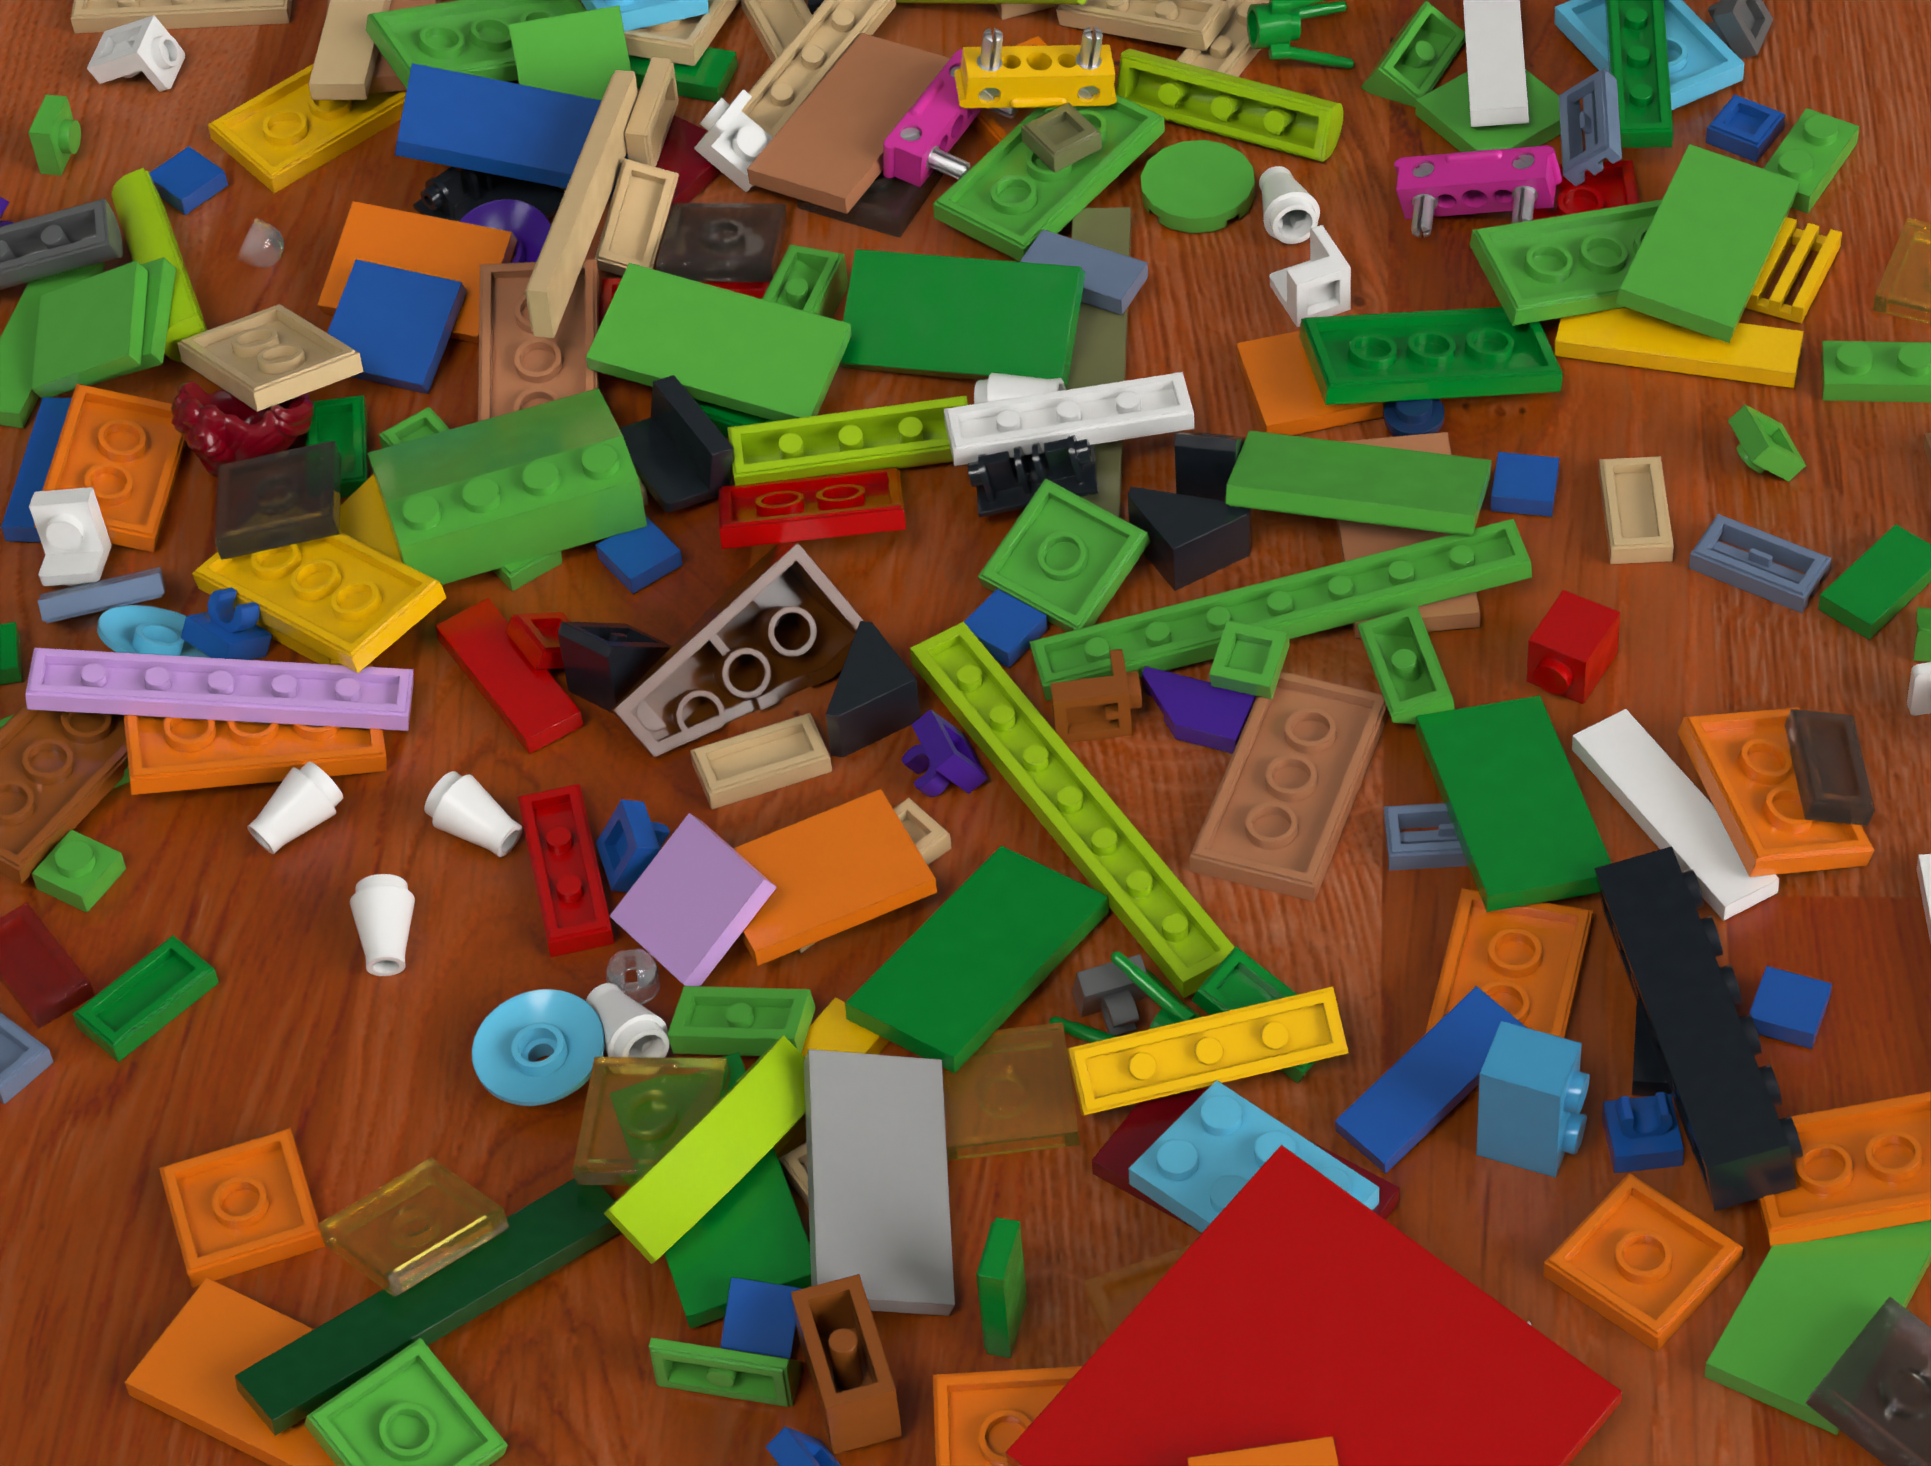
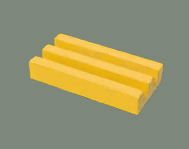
M1786 217L1746 305V309L1802 324L1840 249L1842 232L1831 229L1826 237L1819 235L1818 225L1808 223L1805 230L1796 228V219ZM1791 244L1796 245L1769 299L1764 298ZM1810 250L1818 251L1819 253L1792 306L1784 304Z

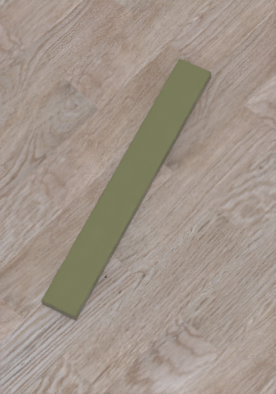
M1131 207L1084 208L1073 218L1072 239L1130 257ZM1081 302L1066 390L1126 381L1128 307L1123 315ZM1123 440L1095 444L1098 493L1083 496L1082 498L1120 518Z

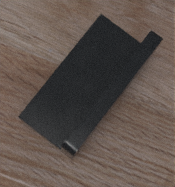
M674 375L653 381L650 418L620 427L619 429L624 437L634 468L642 484L665 512L670 513L718 497L719 489L722 486H730L734 448Z

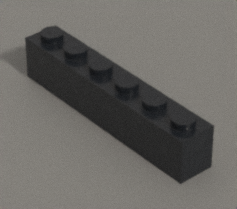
M1672 846L1594 868L1604 916L1635 999L1639 1003L1714 1211L1795 1189L1796 1183L1792 1160L1803 1157L1799 1136L1791 1116L1779 1119L1775 1110L1776 1106L1782 1105V1099L1771 1065L1758 1067L1755 1056L1762 1054L1759 1036L1752 1016L1748 1014L1739 1017L1735 1006L1742 1004V997L1732 966L1719 967L1716 960L1717 956L1723 955L1714 920L1711 916L1700 919L1697 909L1704 907V902L1694 870L1681 871Z

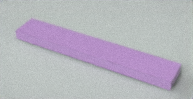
M34 648L25 695L27 709L408 731L414 678L413 669L365 667L359 673H356L343 665Z

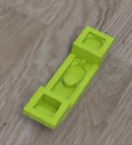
M784 1035L736 1081L737 1083L657 1163L648 1168L604 1212L608 1219L651 1264L657 1261L719 1202L805 1114V1057Z

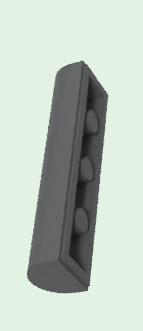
M104 198L0 227V290L122 257L123 241L120 228L107 200Z

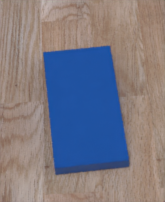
M412 63L395 155L567 188L602 100ZM616 179L615 184H614V186H613V189H612V192H611V194H610V197H613V193H614V190H615V186H616V183H617V179Z

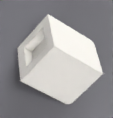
M1323 225L1311 228L1310 260L1270 274V287L1296 327H1300L1301 319L1333 316L1351 310V267Z

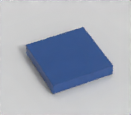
M356 259L327 333L360 353L364 372L351 377L428 394L467 290L463 283L459 281Z

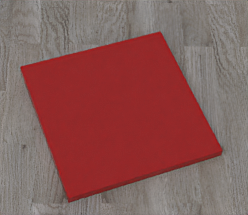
M1280 1145L1005 1453L1007 1462L1012 1466H1188L1187 1458L1333 1436L1339 1466H1568L1622 1402L1623 1392L1283 1145Z

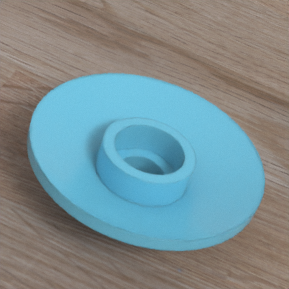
M126 605L105 611L98 620V636L104 644L115 652L211 658L181 638L186 615L153 606Z
M553 989L525 992L500 1004L482 1022L472 1045L473 1067L484 1088L500 1100L523 1106L552 1103L577 1091L595 1073L604 1053L605 1039L603 1027L596 1011L591 1005L572 993ZM549 1056L542 1061H537L541 1057Z

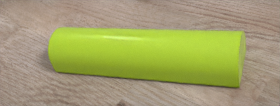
M1127 49L1121 53L1116 94L1163 116L1164 120L1322 162L1331 156L1337 145L1343 124V106L1341 103L1133 49Z
M143 167L120 178L112 189L111 197L132 261L144 264L164 257L176 268L165 354L174 361L182 362L177 343L208 329L165 206L148 170L145 171Z
M967 396L727 427L729 443L734 448L732 467L735 486L953 462L945 427L944 409L968 405Z

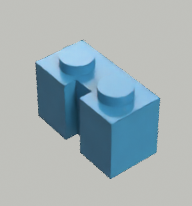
M1504 1021L1500 1022L1479 1075L1476 1155L1556 1178L1565 1152L1577 1154L1586 1127L1587 1115L1581 1114L1580 1111L1586 1098L1590 1075L1580 1072L1582 1043Z

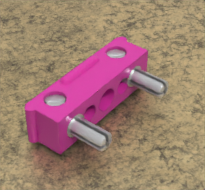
M963 49L955 52L884 140V177H897L917 187H921L934 170L958 180L970 170L971 165L969 162L948 153L983 109L964 108L959 105L954 71L960 69ZM1019 108L987 109L1012 119L1017 114Z
M1549 145L1403 157L1394 162L1398 175L1396 192L1405 219H1412V234L1418 238H1421L1422 232L1424 238L1431 234L1433 217L1513 211L1511 223L1531 221L1534 209L1554 208L1556 185L1562 182L1555 150Z

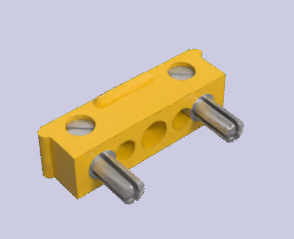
M1091 27L1084 29L1081 45L1002 46L1003 33L999 29L994 28L992 39L991 28L986 29L983 33L982 47H963L960 69L954 71L959 105L964 108L1061 107L1069 102L1072 106H1111L1117 102L1114 87L1116 74L1110 45H1101L1103 34L1098 27H1093V33H1091Z

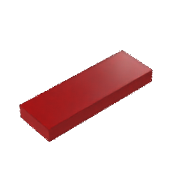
M487 598L436 624L437 638L525 750L531 754L582 727L581 711L547 669L536 670L505 632L509 624L491 600Z
M580 784L518 796L550 957L615 944Z

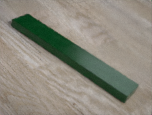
M585 1171L236 1374L235 1380L238 1392L275 1436L305 1419L314 1410L421 1338L427 1346L621 1232L604 1214L615 1201Z

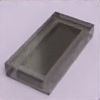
M1791 709L1784 725L1804 818L1806 820L1868 826L1875 808L1853 715Z

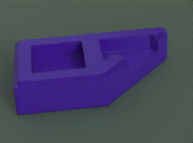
M1146 666L1142 672V687L1147 695L1153 697L1164 715V722L1175 739L1229 753L1234 752L1256 696L1213 687L1211 682Z

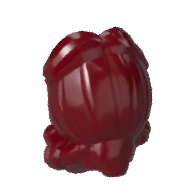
M191 381L184 382L177 388L178 395L172 402L171 407L173 414L171 423L174 425V428L183 434L184 441L195 452L207 472L215 476L228 474L240 464L258 465L281 455L299 435L309 431L312 422L311 417L313 416V402L309 400L308 393L257 412L225 390H217L214 393L207 394L198 384Z

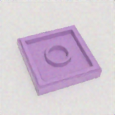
M689 813L614 909L610 917L685 986H701L777 887L703 821Z

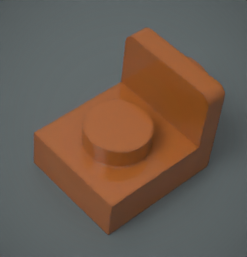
M1122 649L1109 650L1111 676L1051 683L1054 731L1064 743L1132 735L1131 709L1142 708L1141 687L1138 670L1126 672Z

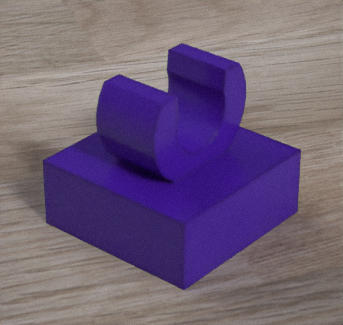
M930 709L911 724L921 744L911 747L901 760L905 766L916 774L923 772L929 766L926 773L914 782L918 790L930 798L941 794L947 788L950 781H952L969 794L988 779L965 734Z

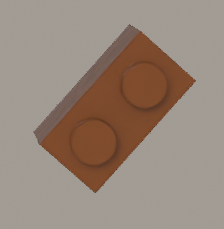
M860 1274L791 1292L799 1343L833 1455L902 1436L896 1389Z

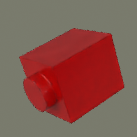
M1562 590L1528 640L1526 682L1534 684L1550 694L1561 695L1584 704L1618 654L1620 612Z

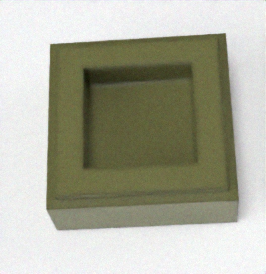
M1069 102L1021 126L1022 142L1054 173L1102 149L1101 133Z

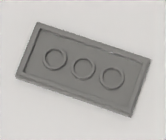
M809 1049L804 1059L811 1286L860 1274L871 1311L949 1316L955 1306L942 1060Z

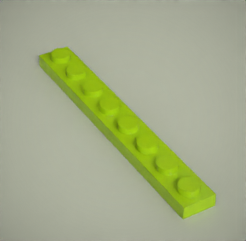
M964 621L911 647L912 666L1093 888L1108 896L1110 909L1181 996L1186 998L1195 993L1234 949L1233 944Z

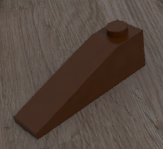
M778 543L741 576L611 710L651 757L659 756L722 728L724 724L756 710L767 708L805 688L814 687L832 679L843 669L859 622L864 620L799 543Z

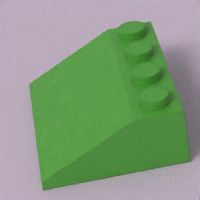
M599 388L367 453L401 562L441 582V585L503 568L504 565L538 556H545L647 526L636 470L624 437Z

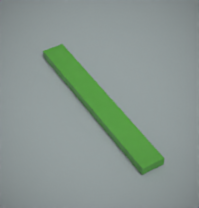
M1514 519L1475 528L1473 535L1470 536L1451 534L1029 642L1045 700L1049 701L1052 700L1051 683L1111 676L1109 650L1122 649L1126 672L1138 670L1139 677H1142L1145 666L1167 671L1214 659L1227 620L1287 632L1289 639L1391 614L1410 607L1422 606L1532 578V565Z

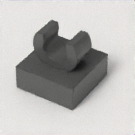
M1720 0V2L1709 6L1708 12L1713 22L1705 24L1724 43L1728 42L1733 52L1740 59L1758 55L1773 21L1763 0Z
M1141 954L1128 957L1132 963L1147 974ZM1112 962L1077 972L1072 995L1080 1017L1102 1011L1108 1033L1121 1036L1136 1032L1134 1022L1139 1021V1015L1135 1001L1144 999L1145 993Z

